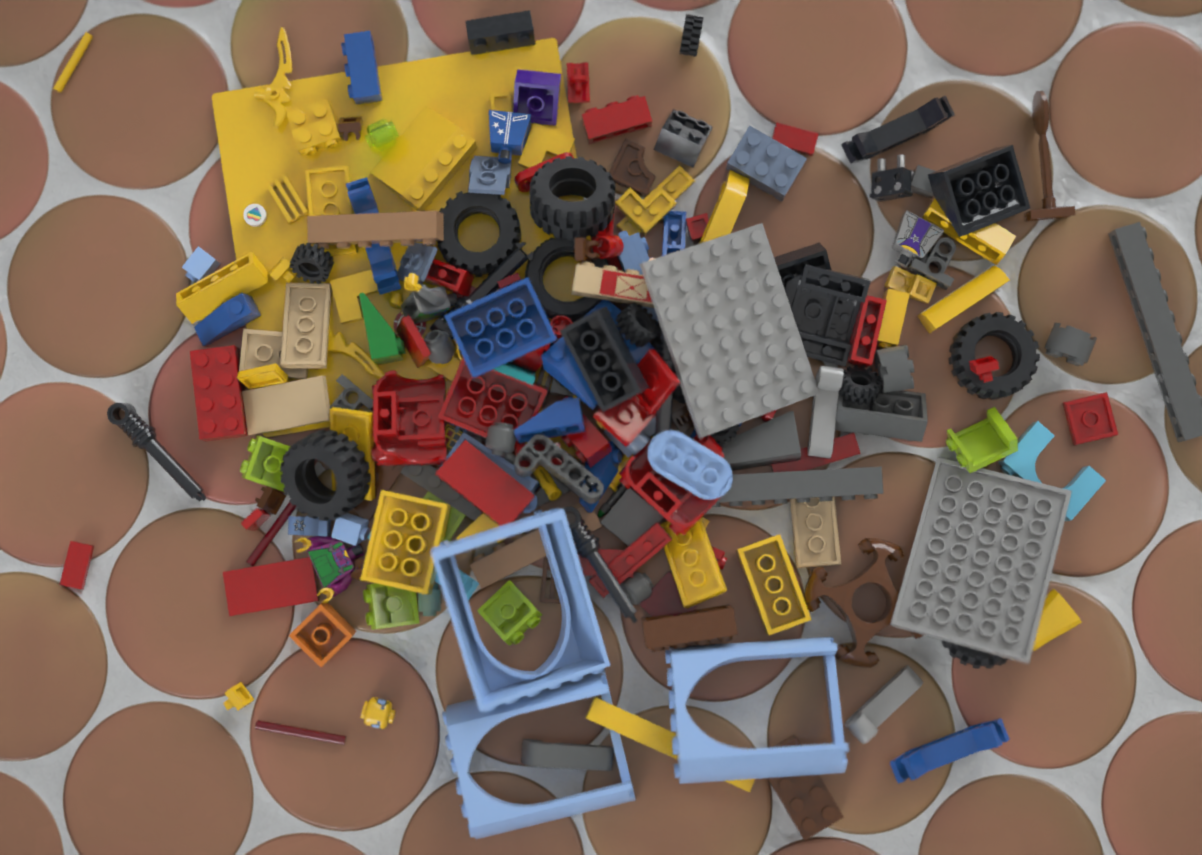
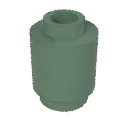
M434 584L432 595L418 593V612H423V616H436V611H441V590H438V584Z

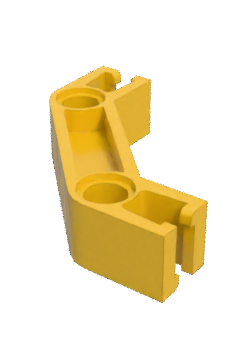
M729 171L727 181H724L721 185L718 200L699 244L731 234L747 195L749 178L734 171Z

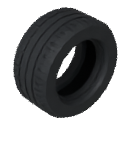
M551 237L534 250L533 260H528L526 265L525 278H529L546 317L553 319L556 316L563 315L570 318L572 322H575L588 314L602 299L582 297L575 301L563 302L553 298L546 291L543 285V275L546 268L558 258L575 257L574 239L570 241L563 237L561 239ZM606 258L592 259V263L595 264L594 267L603 268L605 265L609 266Z

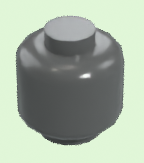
M433 330L425 336L424 341L431 352L429 357L431 362L445 364L451 361L456 347L447 332Z
M495 422V425L488 428L485 445L492 450L493 455L505 457V453L514 451L516 436L513 425Z
M634 572L633 577H628L620 584L633 605H639L651 597L652 588H654L651 579L645 573L641 574L639 572Z

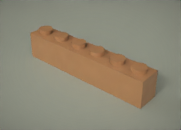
M438 211L307 216L308 243L312 245L317 244L319 249L321 247L329 249V245H337V248L347 249L352 244H358L360 248H370L372 244L378 243L380 247H392L393 243H401V246H414L415 242H423V245H436V241H444V214Z
M580 503L573 506L579 511L585 521L584 525H588L587 530H591V533L602 527L594 510L592 513H588ZM574 514L566 515L568 525L576 521ZM538 527L534 528V532L525 535L524 532L512 538L514 542L507 546L503 542L493 547L494 552L487 556L485 553H482L472 558L474 563L470 564V567L481 589L546 556Z

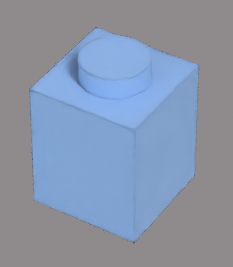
M198 246L182 268L187 271L185 276L196 283L198 280L214 273L220 263Z
M346 513L335 520L331 537L356 546L367 539L370 531L367 528L369 520Z

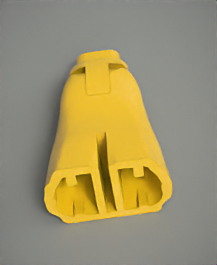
M1052 589L1045 597L1032 652L1082 623L1079 616L1055 589Z

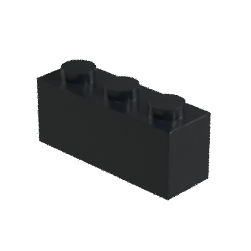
M530 10L465 21L471 55L536 45Z

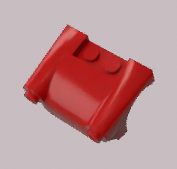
M396 370L385 372V375L376 381V385H372L373 436L376 448H372V460L377 461L378 466L443 465L447 461L445 420L438 418V415L446 399L444 375L416 380L402 377Z
M650 440L636 455L629 459L626 466L619 473L621 476L619 481L627 489L632 486L671 523L668 527L677 536L680 533L685 536L721 497L709 500L702 499L655 471L648 460L647 452Z

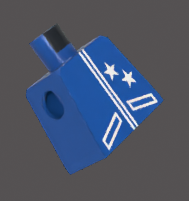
M489 110L491 152L499 153L498 161L500 163L510 164L512 155H522L531 129V114Z

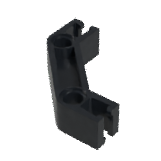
M946 96L936 97L920 108L871 131L856 134L852 137V141H845L841 146L850 164L865 161L931 131L955 116V113Z

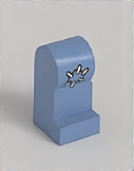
M289 516L288 535L331 536V519L321 521L318 518L313 519L308 516Z

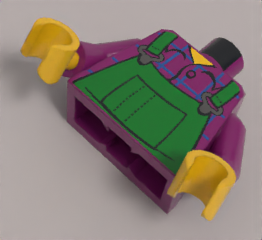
M331 536L301 537L294 541V543L301 542L303 544V548L296 551L303 552L306 550L323 586V589L318 592L317 596L320 594L327 596V599L322 602L323 604H326L332 597L342 593L349 587L353 580L351 573L355 570L354 560L365 555L361 544L348 548L346 542Z

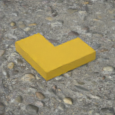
M534 123L518 165L530 168L543 162L546 153L554 156L566 152L570 153L575 138Z
M629 188L615 202V205L646 235L677 203L662 188L646 203Z
M372 269L330 280L341 324L363 319L358 297H360L359 293L368 295L378 292Z

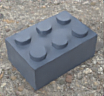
M749 125L727 162L726 170L734 171L749 178L750 184L782 202L807 158Z

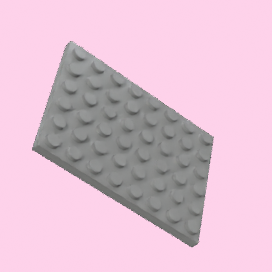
M763 223L640 264L698 438L819 394Z
M937 457L891 626L1029 664L1072 491L983 468L969 473L965 466H960L959 462Z

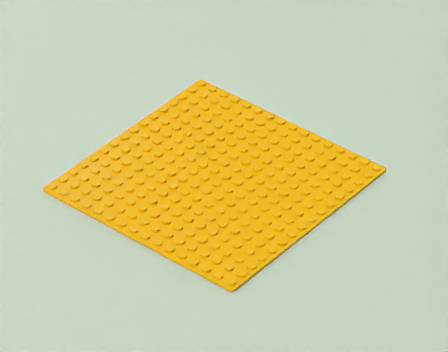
M555 38L536 40V45L471 55L469 51L378 66L382 101L356 105L353 98L349 97L348 85H351L350 77L346 76V72L289 81L292 87L290 89L285 88L284 91L289 96L290 101L281 103L287 109V112L328 98L337 126L340 118L362 116L363 126L360 131L361 136L359 140H356L354 132H349L348 141H345L343 138L344 132H340L342 141L336 147L329 149L324 147L309 156L300 155L287 115H285L284 120L279 126L274 127L276 118L274 109L271 105L265 103V99L255 98V89L266 90L270 84L214 93L212 95V104L236 260L252 251L267 270L268 282L262 288L247 293V295L253 297L261 314L260 317L246 324L247 329L283 332L286 283L288 282L281 276L276 281L268 273L283 257L290 262L297 246L300 247V244L306 246V243H308L307 216L309 214L289 224L266 185L274 183V180H279L285 174L308 210L304 169L349 165L351 182L367 177L379 213L416 212L417 210L370 172L425 106H428L462 129L477 144V149L425 210L439 212L441 207H446V201L449 198L453 200L457 197L456 193L460 191L463 194L468 192L471 160L474 159V156H499V153L491 152L489 93L511 91L513 105L517 69L561 74L556 126L539 125L573 137L557 40ZM573 144L570 153L574 158H577L575 144ZM546 153L544 161L551 159L555 156ZM512 155L510 188H505V195H501V198H506L517 213L521 228L520 243H526L521 249L529 255L542 242L544 243L545 240H549V238L554 236L553 234L548 235L542 230L543 227L540 229L535 224V220L532 219L530 214V191L520 192L514 181L515 176L519 172L528 168L518 165L521 155ZM285 183L281 184L298 213L301 212L300 206ZM278 187L274 189L290 217H293L292 210ZM565 195L559 197V199L578 202L584 200V197ZM259 204L265 209L267 219L262 226L252 227L245 221L243 214L247 206ZM474 214L467 217L458 228L460 244L466 250L472 252H483L490 249L499 238L497 222L491 216L485 214ZM587 236L586 239L591 241V237ZM437 241L436 245H427L438 248L434 259L450 265L444 259ZM393 243V246L390 247L397 272L401 264L400 261L408 246H401V243ZM357 244L358 253L334 255V265L329 277L325 282L321 281V283H330V280L371 270L366 248H360ZM561 257L554 260L546 268L543 275V285L546 291L553 298L563 302L575 301L583 297L571 295L576 264L581 265V263L575 261V257ZM528 260L514 273H518L521 280L525 279ZM288 267L287 270L295 276L289 283H310L308 279L305 282L303 277L298 278L296 276L297 273H293L292 268ZM471 274L474 276L471 285L477 288L488 277V274H482V277H475L474 274ZM399 280L401 289L382 295L379 292L366 295L394 332V320L397 314L402 311V308L391 307L389 304L392 292L400 293L403 295L402 302H404L414 292L406 290L404 282ZM425 281L423 282V285H425L429 289L437 288V286L426 283ZM331 290L329 326L333 337H335L337 332H341L347 346L351 342H355L371 357L364 317L363 319L341 324L333 291ZM437 319L426 321V331L422 336L423 340L431 332L429 328ZM407 349L406 354H402L403 360L378 365L384 374L385 372L396 370L400 376L408 379L422 380L439 375L428 368L431 362L429 358L423 366L417 368ZM455 351V354L453 356L461 361V359L458 357L457 352ZM327 352L326 369L308 368L307 378L326 376L330 406L345 390L336 381L341 374L347 377L372 400V385H376V381L380 379L368 373L356 359L340 352ZM356 352V355L374 371L372 365L360 353ZM541 367L535 372L536 378L534 382L536 383L538 381ZM546 371L544 373V377L541 384L543 386L546 385L547 377L549 374ZM288 378L287 382H292V381H297V380H302V379ZM445 379L447 396L452 382ZM355 392L351 393L348 396V402L350 404L356 403L359 397L358 394ZM364 404L358 410L373 413V411L367 408ZM330 421L263 433L265 437H274L330 427Z

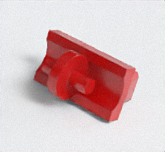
M588 62L567 63L568 103H590Z

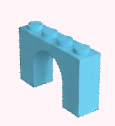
M1039 421L1033 422L1017 440L1018 451L998 461L1002 466L1001 470L1007 475L1041 483L1035 471L1036 459L1055 435ZM1090 466L1082 467L1074 478L1062 488L1072 491L1065 521H1072L1106 481Z

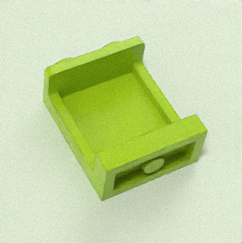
M995 407L987 410L986 419L957 433H954L951 428L947 430L948 439L945 441L949 450L955 451L960 466H965L969 473L1018 451L1017 437Z

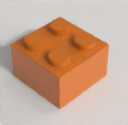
M327 602L326 604L321 603L290 633L289 637L321 668L353 637L356 630Z

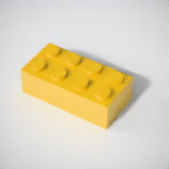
M780 534L735 550L766 635H771L811 620Z

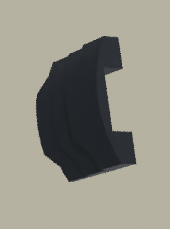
M805 264L802 274L787 281L785 292L807 357L846 367L852 346L850 343L851 335L861 302L865 303L871 282L869 279Z

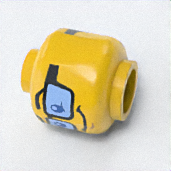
M372 697L369 701H365L361 719H364V723L367 726L385 729L388 723L393 724L396 710H392V703L389 700Z

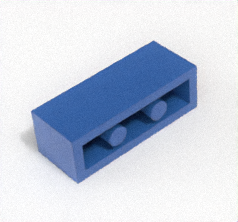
M370 30L344 34L345 42L341 43L343 56L347 55L348 63L344 64L346 76L350 77L351 85H348L349 97L354 99L356 105L382 101L374 42Z

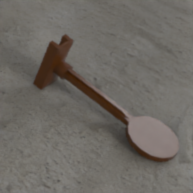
M1036 91L1033 97L1032 117L1035 131L1039 135L1038 145L1044 199H1042L1043 208L1030 210L1025 213L1026 222L1069 218L1075 215V206L1056 207V199L1053 197L1049 144L1046 137L1049 126L1048 100L1044 91Z

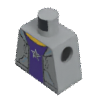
M906 211L901 217L892 244V248L900 252L895 263L907 268L911 259L921 260L944 230Z

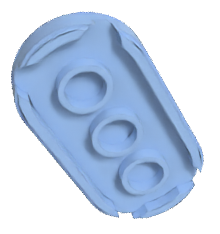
M675 430L660 432L651 440L647 452L648 460L653 469L659 474L706 500L719 498L730 489L733 481L732 470L729 463L721 456Z

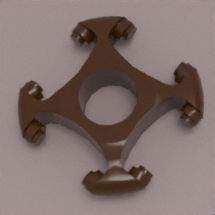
M865 538L860 541L858 547L863 554L867 553L869 555L873 552L872 562L853 579L830 588L823 585V582L827 580L826 576H828L824 567L821 566L813 569L805 587L804 601L811 613L820 608L819 604L821 601L818 597L821 595L827 597L843 615L853 639L851 649L847 645L843 646V644L837 646L836 658L853 666L872 668L880 660L875 652H865L864 648L878 632L891 624L899 593L894 588L889 577L885 560L888 556L890 561L894 559L896 562L904 557V552L900 546L892 542L877 538ZM865 583L877 585L883 591L886 598V608L883 614L872 622L860 620L854 614L852 608V596L855 590ZM911 632L912 636L915 639L924 636L922 634Z

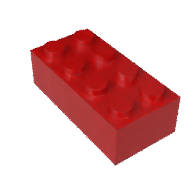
M235 345L190 351L199 439L205 442L250 436L247 432L242 391H245L244 384L237 378L240 367V348Z

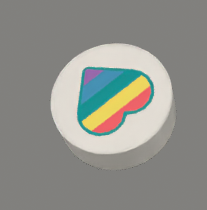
M251 204L244 210V219L250 226L259 227L266 222L267 213L261 205Z

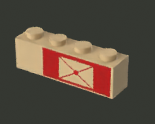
M581 262V265L576 264L571 295L626 304L636 303L644 307L654 308L644 276L640 275L639 271L626 269V272L617 271V268L607 265L603 268L594 267L595 264L590 262Z

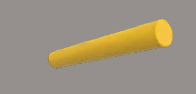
M85 32L56 82L54 90L59 93L63 91L93 38L91 34Z

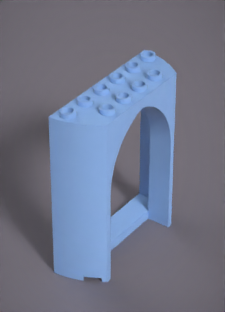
M552 508L545 512L537 510L534 511L533 516L453 542L445 540L440 542V546L431 549L432 558L480 711L489 712L497 708L496 705L515 703L519 700V697L538 695L542 689L548 687L549 689L562 686V682L568 680L575 682L583 679L585 674H598L605 671V667L610 666L564 509ZM538 527L559 596L562 623L558 641L548 659L535 671H524L501 663L483 645L476 629L454 554Z
M816 637L693 645L683 648L669 647V650H665L666 664H670V668H667V684L672 686V691H669V709H674V714H671L670 718L671 732H676V737H673L672 750L673 755L677 754L678 764H674V776L679 778V784L845 773L847 767L845 752H848V743H844L835 662L837 644L833 643L834 638ZM823 656L832 744L761 749H741L727 746L715 741L702 732L690 718L685 705L697 683L708 673L723 665L749 660Z
M605 671L598 674H585L583 679L575 682L570 680L562 682V686L555 689H549V687L542 689L538 695L527 697V695L519 697V700L512 704L502 703L496 705L497 708L489 712L480 711L476 699L446 706V711L442 712L444 724L447 725L448 730L445 739L448 750L452 749L453 752L451 766L453 772L458 773L459 779L456 781L458 795H463L464 801L461 804L463 817H468V828L471 837L480 839L636 800L620 733L609 729L622 781L619 784L541 803L515 804L500 800L487 793L475 782L469 773L472 755L479 741L491 728L505 719L600 694L603 701L613 705Z

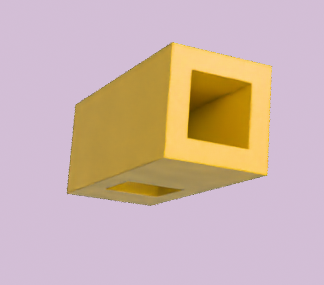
M887 289L884 292L883 299L887 300L877 342L878 348L898 346L909 293L893 289Z

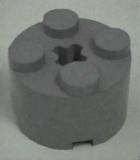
M1055 322L1044 347L1047 349L1045 354L1054 358L1066 357V362L1075 366L1087 364L1097 337L1090 338L1091 334L1068 325L1065 329L1060 327L1061 323Z
M907 345L875 351L874 363L875 369L878 370V376L881 377V393L914 389V380L910 374L914 373V364L912 359L908 360L909 351Z

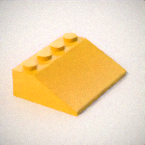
M425 106L370 173L415 210L425 211L477 149V144L472 137L428 106Z
M381 490L360 580L432 595L437 571L431 549L440 546V542L444 541L451 505Z

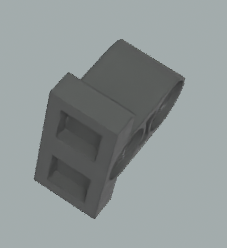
M947 237L940 239L932 247L924 263L914 258L907 270L916 275L919 274L937 283L936 286L947 290L954 281V278L944 274L956 249L954 241ZM939 245H945L948 248V254L941 253ZM929 264H935L938 267V273H932L929 270Z
M341 374L336 381L345 390L333 402L330 409L337 407L358 411L364 404L373 411V400ZM351 393H357L359 396L358 401L350 404L348 396Z

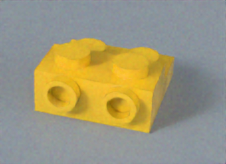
M328 98L286 112L300 155L309 156L315 154L318 149L336 147L342 141Z

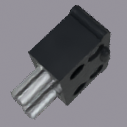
M898 155L897 168L885 170V159H878V172L872 173V193L870 197L878 202L911 197L913 195V192H911V171L905 168V155Z

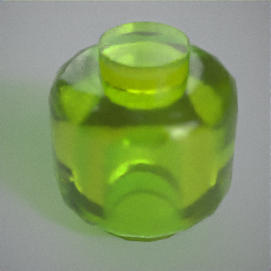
M381 119L368 125L366 129L367 135L364 136L370 148L374 146L377 151H383L397 143L396 138L399 137V134L392 121L388 122L386 119Z

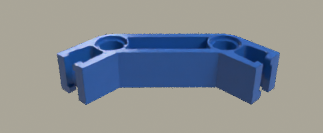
M367 177L346 183L348 197L355 214L379 213ZM378 243L372 244L370 248H366L379 294L382 295L401 289L390 247H380Z
M1000 718L972 725L908 750L891 760L890 765L897 783H902L908 778L916 780L928 771L979 751L1000 747L1002 742H1007L1010 739Z

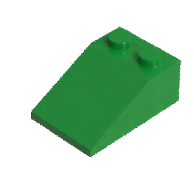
M359 293L371 359L377 365L403 360L402 354H406L404 341L395 334L364 293Z

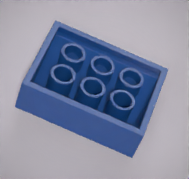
M528 277L445 315L446 321L473 378L557 340Z
M602 300L585 316L607 306L615 324H618L616 318L622 311L610 301ZM621 334L637 365L649 349H655L650 342L643 347H636L635 344H630L629 339L626 340L624 338V334ZM562 336L542 355L543 368L593 410L598 405V402Z

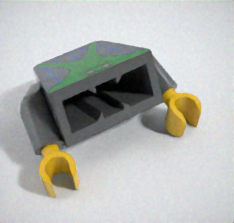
M410 273L408 277H405L404 287L406 290L414 292L404 302H402V294L392 292L389 301L391 307L402 308L404 317L409 315L414 324L440 318L450 307L455 306L457 296L455 293L447 294L444 287L429 289L423 284L419 285V277L416 274Z

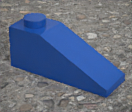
M670 211L664 217L661 256L685 249V219L687 212Z
M241 293L220 305L199 322L194 329L203 347H206L257 319L261 314L253 297Z
M567 397L562 401H557L515 429L514 434L518 443L529 442L535 435H544L547 438L584 432L583 411L579 398Z
M608 441L612 451L594 466L590 467L585 462L584 468L603 484L601 498L616 476L618 465L622 461V452L613 441ZM593 488L592 490L589 489V490H588V493H590V494H591L592 492H595V493H596V489H595V488ZM580 498V504L588 513H592L598 502L590 504Z

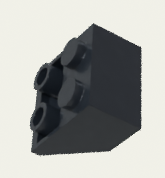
M673 109L661 129L654 150L694 168L713 126L708 125L703 120L692 118L683 111Z

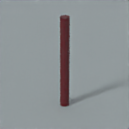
M291 502L287 504L246 560L249 565H255L288 517L296 509V505H292Z
M259 720L256 721L255 725L257 730L345 745L346 736Z

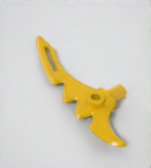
M283 27L280 28L277 41L279 52L277 74L266 90L255 89L254 93L255 98L265 99V103H268L274 109L276 116L274 127L282 123L287 109L281 103L290 101L284 89L292 87L285 76L286 73L292 72V60L289 42ZM282 41L285 47L286 64H284L283 49L281 45Z
M329 326L328 352H340L353 357L368 373L378 378L385 375L371 357L355 342H351L347 346L341 332H337L335 337H333ZM356 352L360 353L372 365L374 371L356 355Z

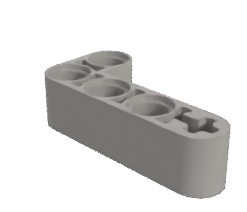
M820 366L817 371L815 382L819 394L813 396L808 456L831 458L838 393L842 386L844 373L842 368Z
M906 665L844 723V726L862 744L867 743L878 732L877 727L913 695L924 682L909 665Z

